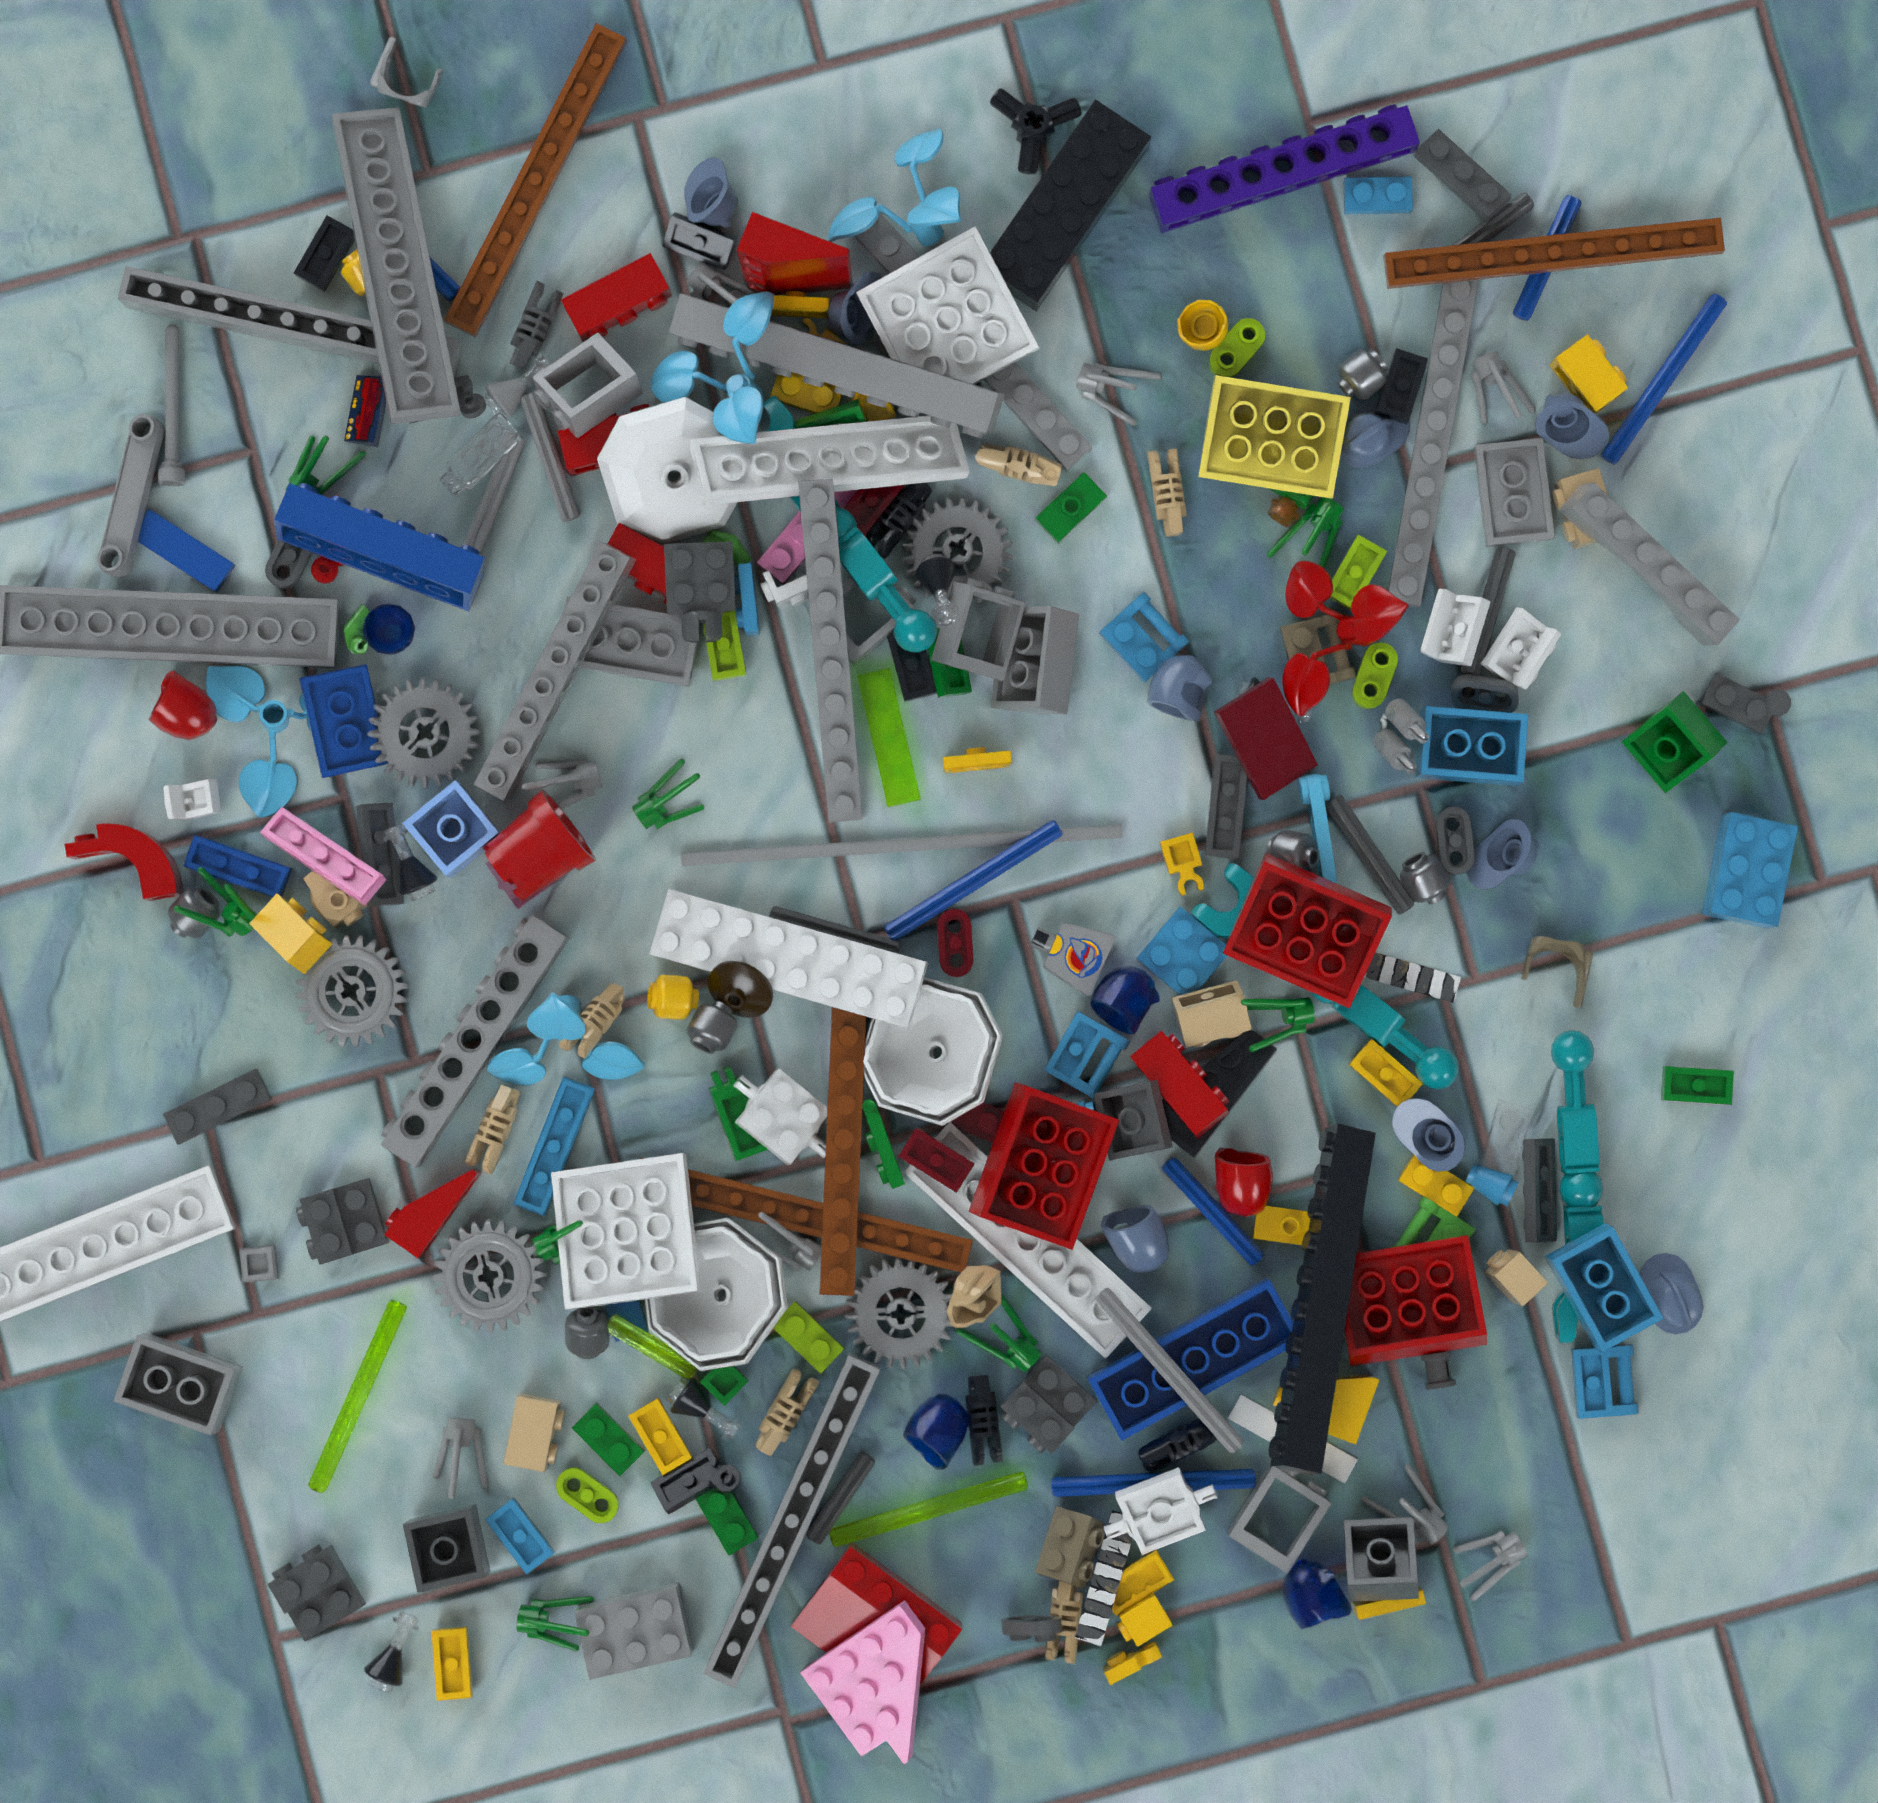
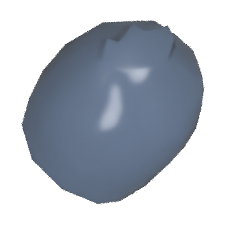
M1179 655L1169 658L1161 663L1153 675L1148 689L1147 703L1151 707L1176 718L1199 722L1207 687L1212 684L1211 677L1206 672L1204 665L1193 656Z
M1151 1205L1135 1206L1103 1216L1101 1228L1114 1251L1113 1254L1127 1269L1134 1273L1154 1271L1166 1262L1169 1253L1168 1234L1163 1221ZM1127 1223L1129 1225L1127 1228L1113 1229L1118 1224Z

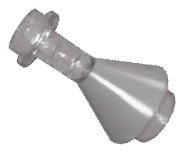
M543 355L538 359L535 356L533 359L536 365L519 378L486 385L485 388L488 393L483 398L498 419L504 414L508 418H512L526 389L534 384L532 377L550 365Z

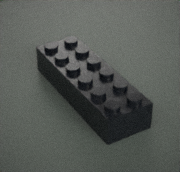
M1096 99L990 252L1013 297L1036 312L1150 146V135Z

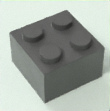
M476 1504L409 1519L403 1524L417 1593L485 1578L491 1572Z
M1413 1517L1344 1520L1349 1602L1419 1599Z

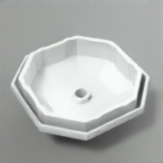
M682 397L619 416L597 457L617 524L621 523L660 545L725 526L737 502L704 506L690 450L692 439L723 436L714 427L713 411L687 397ZM670 471H679L680 478L677 481H670L667 478Z
M924 977L909 1029L872 1018L865 1040L864 1078L879 1107L943 1126L984 1102L1003 1040V1034L983 994ZM936 1047H940L942 1054L939 1058L935 1059L933 1051Z
M730 1218L694 1223L701 1291L645 1299L648 1329L700 1371L748 1364L788 1308L782 1259ZM721 1289H724L727 1296L721 1302L718 1299V1293Z

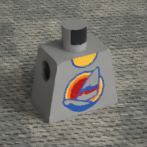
M1063 922L1057 935L1038 927L1030 946L1048 954L1043 965L1044 969L1089 997L1116 936Z

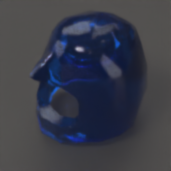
M1133 966L1114 968L1103 977L1093 992L1090 1005L1094 1012L1111 1027L1126 1034L1135 1035L1151 1005L1159 1002L1160 997L1155 989L1154 980L1146 971Z
M938 1393L936 1396L927 1399L916 1409L907 1423L903 1437L934 1469L944 1470L948 1467L964 1440L969 1424V1415L956 1398L948 1394Z
M1305 1559L1298 1561L1292 1566L1282 1584L1284 1602L1300 1629H1305L1329 1619H1340L1350 1615L1352 1607L1335 1579L1336 1573L1327 1569L1319 1562L1307 1561Z

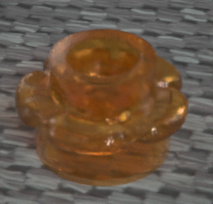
M1281 497L1280 500H1271L1272 505L1268 515L1278 524L1290 527L1295 520L1300 519V515L1297 512V504L1289 498Z

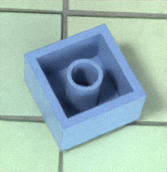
M457 780L453 781L402 823L443 874L451 879L484 853L485 850L482 847L501 832L465 787Z

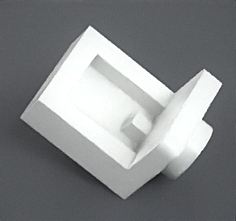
M769 570L763 573L765 582L761 583L760 586L767 601L775 600L778 608L788 603H791L792 606H797L809 600L807 575L777 588Z
M206 779L183 785H166L163 788L164 804L168 819L190 820L222 813L217 779Z

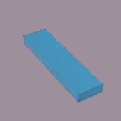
M563 1076L515 1197L514 1205L542 1216L547 1215L553 1200L551 1172L564 1171L596 1090L595 1088Z

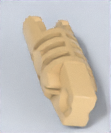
M990 443L982 444L975 454L976 463L978 462L982 467L986 466V468L999 471L998 474L1028 483L1057 486L1062 470V465L1055 461L1008 445L1005 448L994 444L990 445Z
M1168 449L1167 463L1169 474L1163 475L1158 452L1148 451V463L1157 520L1162 519L1166 537L1179 536L1183 533L1182 517H1186L1187 514L1177 449Z
M611 983L599 996H595L580 1016L586 1024V1031L581 1037L583 1040H581L577 1050L578 1056L585 1059L622 1011L621 1005L625 1000L622 986ZM563 1039L559 1042V1046L561 1049L569 1051L579 1039Z
M501 1085L494 1100H490L485 1110L487 1112L483 1115L479 1125L478 1134L475 1135L466 1157V1165L475 1167L480 1163L486 1146L489 1144L482 1163V1170L488 1174L494 1172L504 1148V1142L508 1138L512 1122L515 1121L518 1112L516 1106L521 1093L519 1090Z
M795 1368L790 1371L758 1428L762 1432L755 1446L759 1451L769 1456H772L781 1441L785 1443L819 1384L818 1380L810 1377L804 1383L797 1397H793L792 1394L797 1384H799L802 1374Z
M1059 1581L1058 1589L1053 1588L1050 1616L1061 1617L1062 1632L1056 1634V1640L1047 1641L1045 1659L1054 1661L1057 1657L1060 1635L1066 1636L1065 1662L1075 1664L1078 1639L1075 1638V1634L1081 1617L1083 1593L1078 1592V1587Z

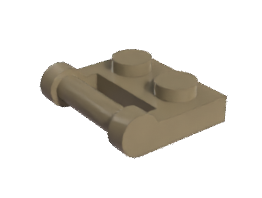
M1326 614L1321 617L1281 626L1280 632L1288 661L1297 653L1305 654L1310 658L1312 653L1322 650L1317 629L1326 627L1331 646L1342 643L1336 631L1340 621ZM1346 650L1334 652L1333 656L1337 672L1330 673V685L1356 678L1355 669L1350 667ZM1324 656L1317 659L1325 663Z

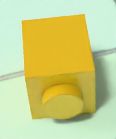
M1155 1593L1120 1613L1121 1621L1116 1624L1126 1642L1133 1639L1137 1647L1173 1626Z

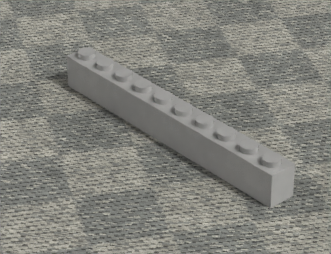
M125 266L118 300L128 309L379 364L371 320ZM446 337L453 377L456 378L462 346L457 339Z
M680 293L669 333L679 336L677 342L697 348L698 342L710 346V353L728 358L729 352L736 354L732 346L733 337H729L723 329L724 318L729 307ZM770 320L765 332L754 344L746 346L740 342V348L750 366L759 368L761 362L773 366L771 371L773 373L791 378L792 372L804 376V383L821 388L824 382L836 386L834 392L854 398L855 392L868 396L866 402L886 408L887 402L900 406L899 413L918 418L919 412L931 416V423L950 428L951 422L964 426L963 433L982 438L983 432L993 434L1005 395Z
M851 1352L849 1353L703 1674L730 1687H736L880 1372L881 1366Z

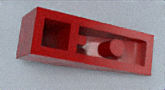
M471 1169L407 1204L402 1210L396 1208L385 1223L389 1228L384 1235L416 1258L423 1257L482 1172L478 1169Z

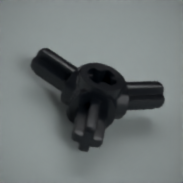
M1000 88L993 94L990 100V105L1012 121L1011 127L1017 131L1016 140L1021 143L1018 171L1026 175L1037 173L1041 145L1046 144L1048 135L1055 133L1054 127L1082 115L1080 104L1076 98H1071L1046 108L1044 104L1038 106L1032 105L1030 102L1024 105ZM1033 120L1035 124H1039V129L1034 130L1032 125L1028 126V121Z

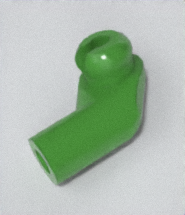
M713 530L708 532V536L702 540V543L732 542L733 562L737 567L738 564H747L752 559L734 534Z
M363 604L357 608L343 627L346 646L351 653L356 655L364 654L369 648L365 626L375 615Z

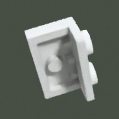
M1440 588L1423 639L1421 653L1442 663L1471 666L1490 601L1482 597L1457 595L1447 589Z
M1516 607L1481 662V665L1499 679L1510 681L1517 688L1526 690L1536 680L1538 671L1546 658L1555 650L1556 642L1560 638L1561 633L1557 629L1546 627L1525 609Z

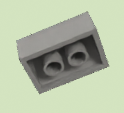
M1053 606L1025 607L1004 681L994 679L991 708L1035 714L1068 713L1079 620L1078 613Z

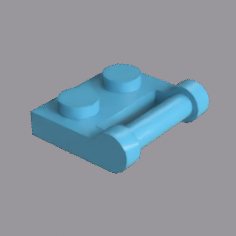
M1145 591L1099 632L1144 683L1154 675L1162 662L1174 657L1190 642L1184 634L1180 636L1149 602L1151 598ZM1140 611L1170 644L1165 651L1132 618L1137 612Z
M1077 1011L1044 1071L1095 1100L1094 1094L1102 1092L1100 1088L1122 1049L1126 1050L1131 1041ZM1103 1037L1111 1043L1090 1080L1086 1083L1079 1079Z
M1633 1344L1615 1345L1604 1352L1599 1351L1595 1347L1571 1349L1577 1418L1639 1414L1638 1403H1634L1631 1356L1634 1355ZM1609 1357H1617L1620 1404H1612Z

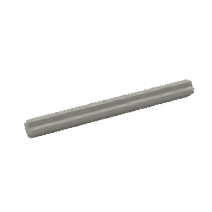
M1105 1288L1096 1296V1302L1230 1453L1236 1452L1243 1445L1244 1440L1111 1289Z

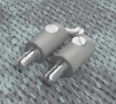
M1395 699L1388 704L1385 713L1382 714L1380 719L1382 729L1376 734L1373 745L1394 769H1404L1408 774H1413L1417 771V765L1413 762V751L1393 730L1387 729L1386 719L1409 740L1417 739L1421 744H1425L1429 741L1430 736L1425 731L1426 723L1424 719L1405 700Z

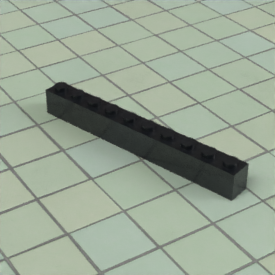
M1337 1123L1325 1128V1131L1322 1132L1319 1138L1320 1163L1316 1166L1313 1174V1183L1316 1184L1314 1197L1310 1200L1307 1211L1310 1218L1309 1230L1305 1233L1302 1241V1250L1305 1251L1303 1265L1300 1266L1296 1278L1297 1285H1299L1298 1297L1293 1302L1291 1308V1318L1294 1319L1292 1333L1288 1335L1285 1345L1288 1359L1287 1365L1282 1370L1280 1376V1387L1283 1389L1281 1402L1277 1404L1274 1412V1420L1277 1426L1275 1436L1272 1437L1268 1449L1269 1457H1271L1270 1467L1306 1475L1322 1474L1375 1132Z

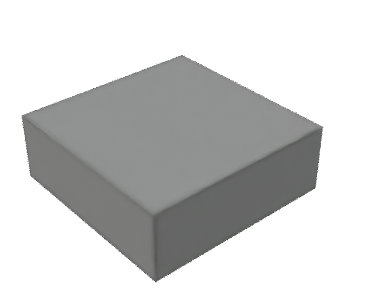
M276 1245L239 1249L242 1283L279 1279Z

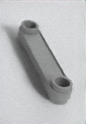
M148 414L135 416L129 424V434L101 549L97 555V563L100 569L113 577H124L132 571L133 559L161 443L165 437L162 423ZM151 425L149 433L143 437L144 430ZM119 555L118 563L112 567L113 559Z

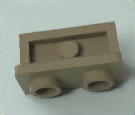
M1056 1506L1035 1573L1085 1589L1086 1583L1091 1579L1094 1572L1093 1561L1096 1551L1104 1540V1522L1091 1516Z

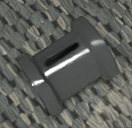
M1450 1351L1420 1355L1421 1360L1425 1362L1428 1382L1425 1384L1427 1390L1456 1385V1379L1452 1378L1449 1365Z

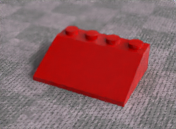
M751 213L737 248L744 283L748 285L750 291L754 293L768 291L777 296L786 295V292L789 291L811 293L851 288L853 278L850 250L848 248L760 214Z
M1265 853L1250 885L1223 954L1350 1008L1392 918V907Z
M1015 1082L968 1212L1073 1250L1119 1120Z
M1468 1235L1357 1253L1344 1330L1351 1367L1487 1345V1330Z
M852 1541L791 1624L793 1629L827 1653L905 1600L925 1627L920 1685L963 1629L962 1622Z

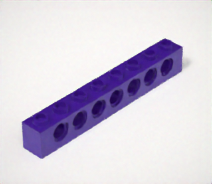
M1393 104L1378 110L1377 115L1368 118L1365 115L1352 117L1346 121V125L1334 128L1333 125L1323 126L1315 130L1314 135L1302 138L1301 135H1296L1283 140L1282 145L1271 149L1269 145L1255 148L1250 152L1249 156L1240 159L1237 156L1226 157L1218 162V166L1206 169L1205 166L1195 167L1187 171V176L1174 179L1173 176L1161 178L1154 182L1155 186L1150 188L1149 199L1162 234L1415 153L1420 141L1408 105L1397 108V105ZM1381 130L1385 133L1387 140L1383 142L1375 141L1371 137L1370 132ZM1349 140L1353 143L1355 150L1345 152L1340 149L1338 142ZM1316 150L1322 154L1323 160L1312 162L1308 159L1306 152ZM1284 160L1290 164L1291 170L1286 173L1279 172L1275 168L1274 163ZM1248 170L1254 171L1258 174L1260 180L1255 183H1249L1244 180L1242 173ZM1213 181H1222L1226 184L1228 190L1224 193H1216L1211 189L1210 184ZM1182 191H1190L1194 194L1196 200L1192 203H1184L1179 199L1178 194Z

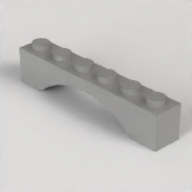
M1580 484L1559 509L1582 533L1602 545L1640 576L1665 602L1679 624L1702 645H1719L1740 620L1597 484Z

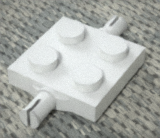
M779 1068L775 1069L768 1080L758 1087L746 1079L744 1075L737 1079L738 1081L733 1086L749 1098L745 1110L735 1122L738 1126L787 1165H791L801 1150L808 1146L822 1158H825L826 1143L817 1136L820 1125L827 1117V1107Z
M1175 1468L1115 1492L1116 1500L1122 1511V1520L1104 1526V1531L1108 1540L1128 1533L1136 1541L1141 1554H1147L1206 1531L1205 1523L1200 1514L1199 1504L1218 1498L1214 1485L1211 1484L1210 1486L1193 1491L1186 1484L1180 1468Z

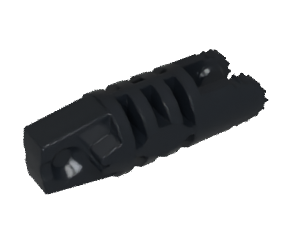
M927 483L910 484L905 490L902 489L895 497V501L891 502L884 511L883 516L877 520L865 536L873 547L880 542L877 553L882 558L886 559L904 536V533L912 526L913 519H916L922 513V509L926 506L925 502L932 493V489Z
M987 1375L968 1377L969 1395H965V1405L970 1431L972 1463L974 1466H979L984 1462V1437L988 1439L991 1460L994 1463L1002 1462L1003 1453L998 1427L999 1420L995 1392L990 1391Z
M1196 1419L1144 1445L1139 1449L1138 1456L1143 1463L1144 1469L1150 1473L1170 1464H1175L1178 1460H1183L1187 1456L1205 1449L1218 1439L1200 1419Z

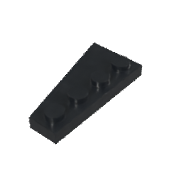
M1253 1030L1245 1031L1202 1067L1207 1074L1203 1078L1204 1082L1210 1089L1217 1086L1229 1100L1224 1105L1229 1113L1277 1051V1048L1271 1044L1251 1052L1249 1047L1264 1039ZM1164 1098L1162 1099L1171 1141L1193 1158H1196L1228 1116L1227 1114L1197 1139Z

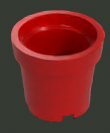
M543 789L528 801L529 807L482 847L486 851L487 859L501 879L510 885L515 884L516 888L512 892L523 902L576 868L580 871L596 861L591 848L578 829L554 799Z

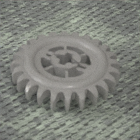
M962 496L960 498L958 506H954L951 498L947 497L946 508L944 509L937 501H934L933 514L925 508L922 509L924 522L913 519V525L917 532H905V535L913 541V543L902 545L903 550L912 553V555L903 559V563L914 565L907 572V576L915 577L918 566L925 560L933 558V553H942L943 558L951 560L952 549L950 547L957 548L965 542L963 551L965 556L963 557L958 554L951 560L956 569L963 568L965 575L954 576L945 597L949 598L953 581L967 584L968 578L988 583L986 590L994 592L990 585L991 583L999 586L1003 585V580L998 576V573L1008 574L1010 572V569L1003 565L1002 562L1013 559L1012 554L1003 552V550L1011 547L1013 544L1011 540L1001 539L1008 533V528L997 529L996 527L1001 521V516L989 519L991 507L987 506L983 511L979 512L978 500H975L970 508L966 507L965 497ZM951 529L966 530L963 535H952V533L950 532ZM946 531L948 538L945 540L943 547L933 548L937 538ZM976 537L980 541L982 552L973 550L972 542ZM972 556L982 557L979 566L969 574L967 565L970 563ZM917 580L914 587L918 589L923 587V585ZM926 589L924 597L928 598L932 594ZM973 596L978 603L982 602V599ZM945 597L937 598V604H941Z
M421 677L418 688H415L410 679L406 681V691H403L398 685H394V698L386 693L382 695L387 706L374 705V709L381 716L369 718V722L378 727L377 730L367 733L369 737L378 739V742L369 747L372 751H381L375 762L387 761L388 765L384 773L389 774L396 770L397 783L405 776H408L410 788L414 786L417 779L421 780L423 789L428 788L430 779H433L437 787H441L443 775L453 782L455 780L453 769L461 773L466 771L461 760L469 762L474 760L467 752V749L479 748L477 743L470 740V737L480 734V730L470 728V725L476 722L478 717L466 715L473 705L471 703L462 706L459 704L464 695L462 692L454 697L450 696L451 684H448L443 691L439 690V679H435L430 688L427 687L424 677ZM419 709H429L436 713L432 717H422ZM415 710L417 719L411 726H401L400 723L403 718ZM439 717L440 719L433 725L430 731L432 740L427 738L419 740L409 750L408 747L417 739L416 736L419 733L416 726L419 725L424 728ZM444 721L448 726L449 737L440 735L439 726ZM399 730L408 731L409 741L404 746L400 743ZM438 739L448 741L443 751L433 757L431 747L435 745ZM417 748L426 749L429 758H419L412 754Z
M345 935L342 946H340L337 940L332 938L330 940L332 943L330 946L331 950H327L305 974L307 976L306 979L296 981L297 985L304 987V991L297 993L295 997L306 1002L299 1007L298 1011L310 1013L305 1020V1024L317 1023L314 1030L315 1035H320L325 1030L327 1031L326 1042L328 1043L332 1042L336 1035H338L341 1047L346 1045L349 1037L354 1047L360 1046L361 1036H363L368 1044H372L373 1032L384 1038L386 1034L382 1027L383 1025L391 1028L396 1027V1024L391 1019V1015H404L396 1007V1004L406 1003L408 999L398 995V991L404 990L409 986L408 984L397 982V979L406 972L404 970H393V967L399 962L398 958L385 959L390 951L388 947L376 952L377 940H372L365 947L363 936H359L353 945L350 936ZM346 966L360 967L356 976H348L344 970ZM364 969L372 976L376 987H369L368 983L362 979ZM333 976L337 981L335 991H327L328 983ZM349 984L360 987L356 991L357 999L346 996L350 992ZM376 991L375 999L370 1006L367 1003L370 992ZM327 995H335L342 1004L339 1013L331 1006ZM349 1006L355 1007L359 1013L357 1016H345L343 1014Z
M490 1219L485 1221L483 1230L474 1221L471 1224L470 1234L463 1227H460V1240L452 1236L448 1237V1242L452 1247L451 1250L446 1248L439 1249V1252L446 1259L445 1261L434 1262V1265L440 1268L442 1273L434 1275L433 1280L443 1283L441 1287L435 1290V1294H446V1298L441 1302L440 1306L452 1305L453 1308L449 1317L453 1318L461 1314V1326H465L470 1320H473L474 1331L477 1332L482 1323H485L487 1331L492 1333L495 1322H497L500 1328L505 1331L507 1330L508 1318L514 1324L519 1325L518 1312L530 1316L531 1311L526 1304L540 1303L539 1299L533 1295V1292L545 1290L544 1286L536 1283V1279L545 1277L546 1272L538 1271L535 1267L543 1263L544 1259L532 1257L537 1250L535 1245L531 1247L525 1246L530 1237L529 1234L519 1239L516 1238L518 1226L512 1227L507 1233L505 1232V1221H500L495 1230ZM489 1251L501 1253L504 1258L501 1261L491 1260ZM476 1255L479 1264L474 1270L467 1269V1263ZM507 1260H509L513 1267L514 1280L507 1278V1270L504 1266ZM487 1266H489L491 1271H497L498 1277L493 1279L494 1285H492L490 1280L484 1281L482 1274L487 1272ZM464 1272L473 1274V1282L476 1288L471 1293L465 1284ZM505 1282L511 1283L510 1291L502 1298L500 1288ZM479 1290L485 1291L488 1294L489 1301L477 1299L474 1295Z
M896 1257L894 1267H891L888 1261L883 1259L881 1271L873 1265L869 1266L871 1278L863 1274L859 1275V1279L864 1286H855L854 1293L858 1297L846 1300V1303L854 1307L855 1310L846 1313L845 1318L856 1321V1323L848 1327L847 1331L859 1332L853 1344L858 1345L864 1342L867 1344L862 1353L864 1356L875 1351V1364H878L883 1357H887V1367L890 1369L895 1360L898 1359L901 1368L905 1370L908 1359H912L915 1366L919 1367L920 1355L932 1361L931 1348L940 1352L943 1351V1346L939 1339L951 1340L952 1338L944 1330L945 1327H953L950 1324L949 1318H947L948 1306L946 1304L950 1301L952 1293L943 1294L942 1292L948 1286V1281L935 1282L939 1275V1270H935L928 1275L926 1274L928 1264H922L919 1269H916L915 1261L909 1260L907 1266H903L901 1258ZM899 1287L911 1289L907 1298H894L889 1290ZM913 1292L919 1294L925 1305H914L910 1300ZM886 1293L890 1299L888 1306L876 1308L881 1296ZM898 1304H904V1309L911 1312L924 1310V1313H911V1315L906 1316L905 1322H898V1318L891 1314L879 1315L882 1312L891 1313V1311H896ZM926 1318L921 1329L915 1332L912 1327L915 1319ZM877 1320H887L890 1326H892L888 1334L882 1330ZM909 1328L913 1334L905 1338L892 1337L895 1329Z

